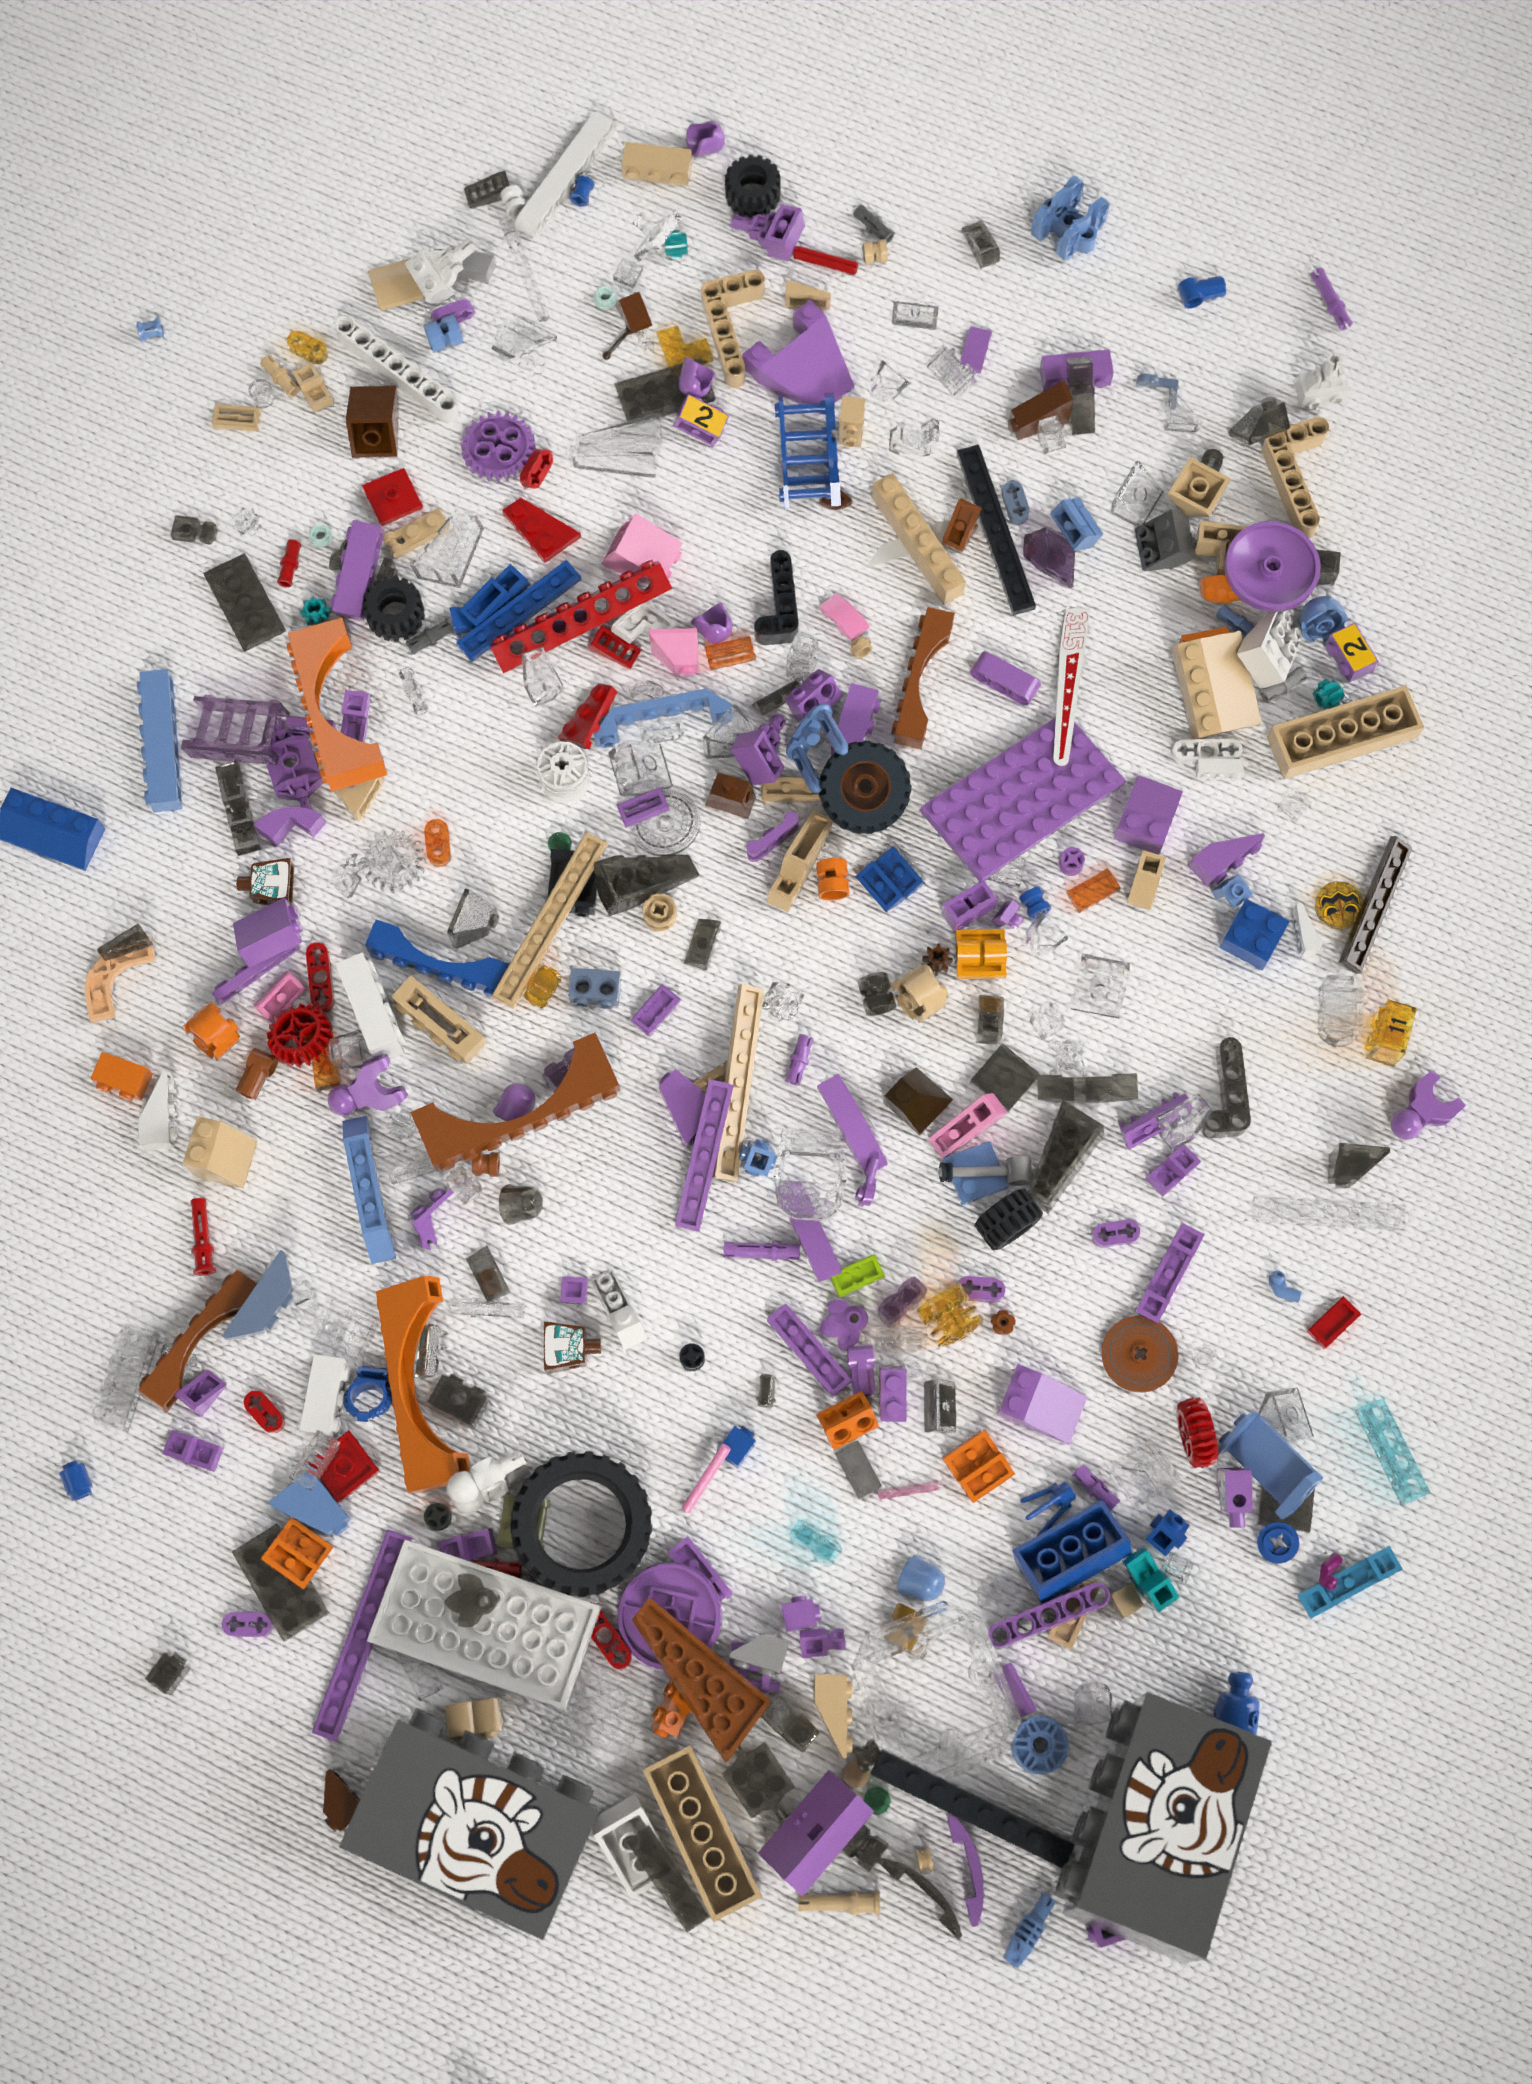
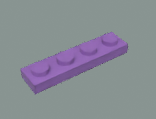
M299 944L251 968L243 966L235 972L234 978L228 982L227 980L220 982L214 988L215 991L212 995L221 1006L300 950Z
M786 1303L766 1319L832 1398L852 1382V1379Z

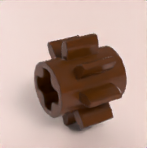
M938 943L936 948L931 949L927 947V954L929 956L924 955L922 962H928L927 965L937 976L938 972L942 970L946 973L948 972L949 968L946 964H952L953 958L947 957L950 949L944 950L940 948ZM933 957L935 959L942 958V961L940 962L939 960H937L934 962Z

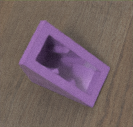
M207 1369L177 1391L175 1397L195 1413L203 1416L223 1392L227 1384Z

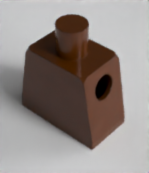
M717 773L705 806L749 819L756 796L748 781L731 775Z

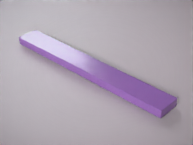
M387 1529L311 1733L338 1742L374 1645L367 1641L404 1540L412 1542V1537Z

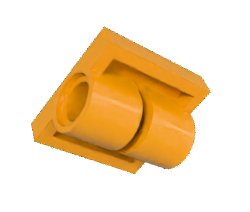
M1005 929L956 930L957 979H1006L1007 942L1005 939Z

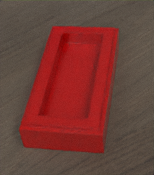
M1343 1296L1307 1330V1333L1325 1350L1362 1314Z

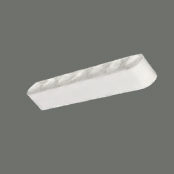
M597 111L590 116L517 216L515 221L516 229L534 239L540 236L575 188L576 177L584 176L613 136L617 126L616 121Z
M340 316L336 319L334 326L339 342L442 421L451 423L458 419L459 408L456 397L353 318Z

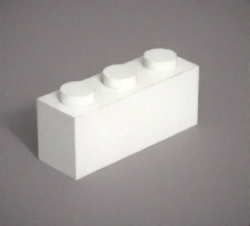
M314 1354L299 1431L303 1434L334 1438L335 1432H339L341 1417H338L340 1407L344 1406L343 1397L346 1393L343 1391L344 1383L349 1381L351 1367L348 1366V1362L345 1359Z

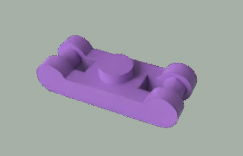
M795 812L786 813L784 821L776 828L771 827L765 831L763 838L759 841H750L747 844L748 860L751 862L761 860L798 830V815Z

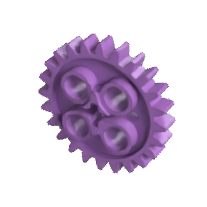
M497 411L496 416H492L488 412V418L486 419L479 415L480 422L477 423L472 420L473 428L466 427L467 435H462L463 443H460L466 467H470L472 474L478 471L480 479L486 475L488 482L491 481L492 477H496L497 483L500 482L501 477H504L508 482L509 475L511 474L513 477L518 478L517 471H522L530 455L536 449L534 434H531V427H526L525 420L519 422L518 415L510 418L508 411L504 416H501L500 411ZM510 438H517L513 441H509ZM484 452L488 453L487 455H484V456H481V455H480L481 453H484ZM506 457H507V458H510V459L507 460V461H503V460H502L503 458H506Z

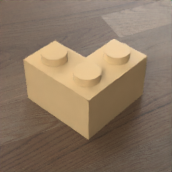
M1200 521L1196 533L1195 553L1196 555L1217 558L1215 576L1225 575L1224 561L1227 550L1235 536L1247 526Z

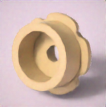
M863 637L856 638L851 643L850 652L852 655H855L858 659L867 656L872 651L871 640L869 638L864 639Z

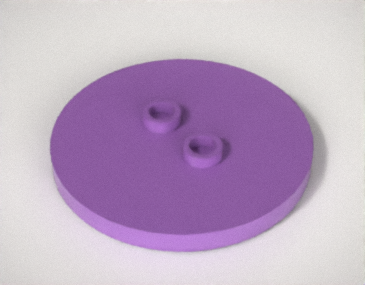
M668 1562L656 1564L642 1570L628 1583L622 1593L618 1606V1627L622 1640L639 1661L650 1667L664 1670L632 1621V1618L649 1597L710 1649L713 1648L722 1626V1606L715 1587L705 1575L688 1565Z

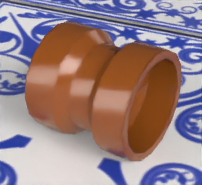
M478 1153L479 1156L472 1160V1175L481 1176L485 1173L490 1177H498L500 1153Z

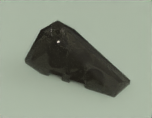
M689 854L661 855L660 857H646V855L624 857V855H615L594 863L598 896L609 917L643 904L651 895L668 892L700 875Z

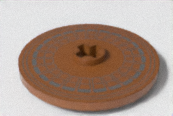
M1132 1316L1117 1322L1108 1331L1103 1340L1101 1358L1106 1373L1114 1383L1131 1392L1145 1393L1162 1387L1173 1376L1178 1364V1347L1172 1333L1162 1323L1159 1322L1157 1324L1144 1316ZM1135 1348L1139 1351L1145 1350V1360L1142 1358L1135 1359Z

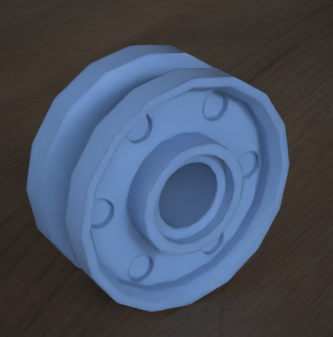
M1044 1716L1031 1717L1019 1724L1013 1732L1011 1739L1012 1756L1017 1765L1026 1772L1036 1775L1051 1773L1060 1768L1067 1758L1069 1750L1068 1737L1062 1726L1051 1718ZM1036 1738H1041L1046 1743V1750L1043 1753H1037L1033 1748V1742Z

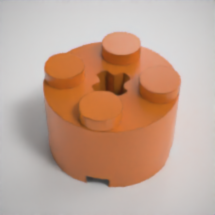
M210 1002L196 1012L182 1027L187 1035L190 1032L194 1035L192 1041L203 1053L211 1059L215 1057V1061H218L239 1041L240 1035L237 1032L238 1026L229 1018L225 1020L220 1015L221 1011L218 1007Z

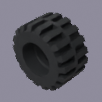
M753 154L748 155L747 158L744 156L739 157V161L734 160L732 167L729 166L727 174H725V198L727 199L728 206H731V210L734 213L739 212L740 216L744 217V215H747L748 218H753L757 214L766 215L771 213V209H776L777 203L780 202L781 179L780 172L777 170L775 163L771 164L770 159L766 158L764 160L761 155L753 157ZM752 183L762 186L756 190L744 188L745 185Z
M388 576L383 577L384 581L381 582L376 580L374 587L370 585L367 588L368 594L364 593V602H362L364 615L371 631L375 632V635L379 638L383 636L386 641H390V638H393L394 642H399V638L402 637L404 640L409 639V634L414 636L417 633L416 628H421L423 625L421 620L425 618V610L418 589L416 590L412 582L409 584L408 579L402 578V580H399L398 576H393V579H389ZM400 602L406 605L404 610L397 615L389 616L382 613L383 609L390 603Z
M1025 1188L1018 1189L987 1209L977 1219L974 1227L991 1250H999L1018 1239L1037 1224L1043 1212Z

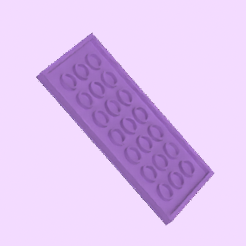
M1055 717L921 806L919 810L980 883L1125 784L1126 780L1075 722L1069 761L1066 765L1059 766L1054 762Z

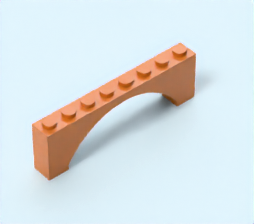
M337 618L289 632L290 642L286 643L289 656H294L295 659L291 661L294 674H299V678L295 680L299 692L304 693L303 696H300L303 709H308L309 712L305 714L308 727H313L314 732H310L313 746H318V750L314 752L318 765H323V769L319 770L323 784L328 783L332 792L387 776L378 743L369 744L344 735L332 727L320 712L321 690L328 673L346 651L352 650L343 618Z
M421 1276L376 1291L377 1308L381 1323L380 1330L383 1335L384 1355L387 1361L388 1381L391 1387L392 1406L395 1412L396 1432L399 1438L400 1457L403 1463L404 1483L407 1493H424L445 1487L450 1477L460 1471L470 1472L471 1468L468 1453L455 1451L433 1432L426 1422L417 1401L414 1385V1362L418 1342L430 1315L436 1306L443 1302L440 1278Z

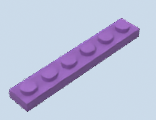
M709 1079L676 1218V1227L700 1232L734 1089L733 1084Z

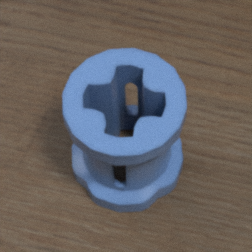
M155 317V320L148 322H136L141 342L160 336V338L164 337L159 317Z

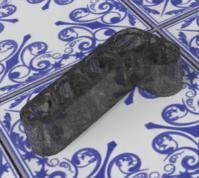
M1228 1037L1222 1040L1216 1050L1222 1110L1208 1112L1200 1123V1131L1207 1138L1241 1136L1251 1123L1242 1045L1238 1039ZM1226 1071H1234L1237 1074V1079H1230ZM1229 1095H1237L1240 1098V1103H1233ZM1232 1119H1240L1243 1122V1127L1234 1126ZM1207 1121H1216L1218 1123L1219 1128H1210L1207 1124Z

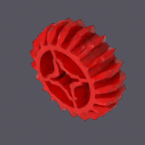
M300 1003L296 1009L290 1005L289 1011L281 1010L282 1015L280 1017L274 1016L276 1023L269 1024L271 1031L266 1033L268 1038L267 1045L272 1055L277 1057L280 1063H286L289 1067L295 1064L301 1068L303 1063L310 1066L313 1059L319 1062L320 1054L327 1055L325 1048L332 1047L330 1040L334 1038L332 1032L333 1025L329 1021L330 1019L327 1014H324L320 1008H314L311 1004L305 1007Z
M1192 1397L1180 1401L1177 1405L1176 1418L1181 1442L1189 1464L1194 1468H1205L1217 1463L1219 1454L1216 1430L1214 1429L1211 1413L1206 1402L1200 1397Z

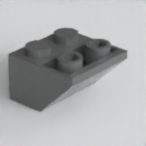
M1170 509L1134 529L1142 570L1145 572L1177 568L1197 558L1189 519L1185 514Z

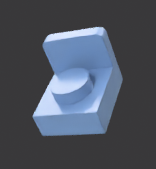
M1239 874L1228 877L1211 891L1216 899L1225 897L1233 908L1252 895V891Z

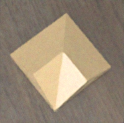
M1190 457L1168 492V496L1182 514L1188 517H1209L1218 505L1231 478Z

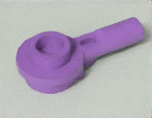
M870 1158L865 1183L863 1186L859 1185L856 1191L855 1200H858V1206L863 1207L866 1205L869 1207L873 1201L877 1181L875 1175L880 1162L879 1159Z

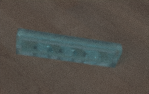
M1384 1398L1355 1410L1401 1506L1430 1494L1431 1492ZM1378 1406L1381 1407L1385 1415L1382 1424L1378 1422L1372 1410ZM1384 1430L1394 1434L1396 1438L1394 1448L1390 1446ZM1396 1454L1406 1458L1408 1465L1405 1472L1402 1471L1395 1456ZM1407 1479L1416 1480L1422 1491L1414 1494Z

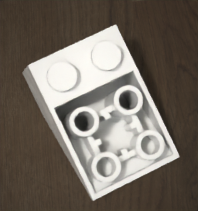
M1288 610L1268 612L1243 639L1237 655L1260 689L1285 682L1302 641V632L1294 624Z

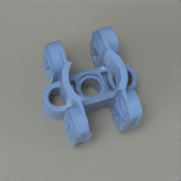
M1075 175L1067 181L1063 189L1056 192L1053 198L1047 199L1034 215L1031 235L1040 242L1050 232L1058 236L1060 239L1058 240L1056 254L1064 261H1068L1076 250L1081 253L1093 251L1097 231L1106 222L1110 202L1104 197H1100L1093 204H1089V209L1085 216L1075 210L1081 201L1084 188L1083 181Z

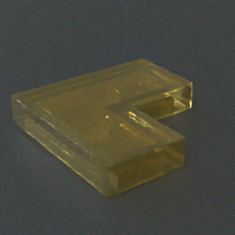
M678 325L656 332L670 374L682 370L685 357H689L701 365L713 362V355L706 338L684 344Z

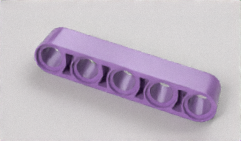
M1092 1583L995 1623L988 1630V1640L996 1648H1007L1097 1611L1109 1603V1590L1102 1583ZM1097 1588L1105 1592V1599L1100 1603H1095L1090 1598L1091 1592ZM1073 1598L1081 1603V1608L1076 1613H1070L1066 1609V1603ZM1049 1608L1055 1610L1056 1619L1052 1623H1045L1042 1620L1043 1611ZM1021 1619H1029L1031 1621L1032 1627L1029 1632H1019L1017 1625ZM997 1629L1006 1630L1007 1639L1005 1642L996 1643L994 1641L993 1634Z

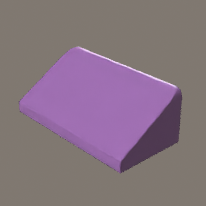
M1009 1662L992 1672L993 1678L1016 1719H1021L1036 1711L1037 1708L1012 1663Z

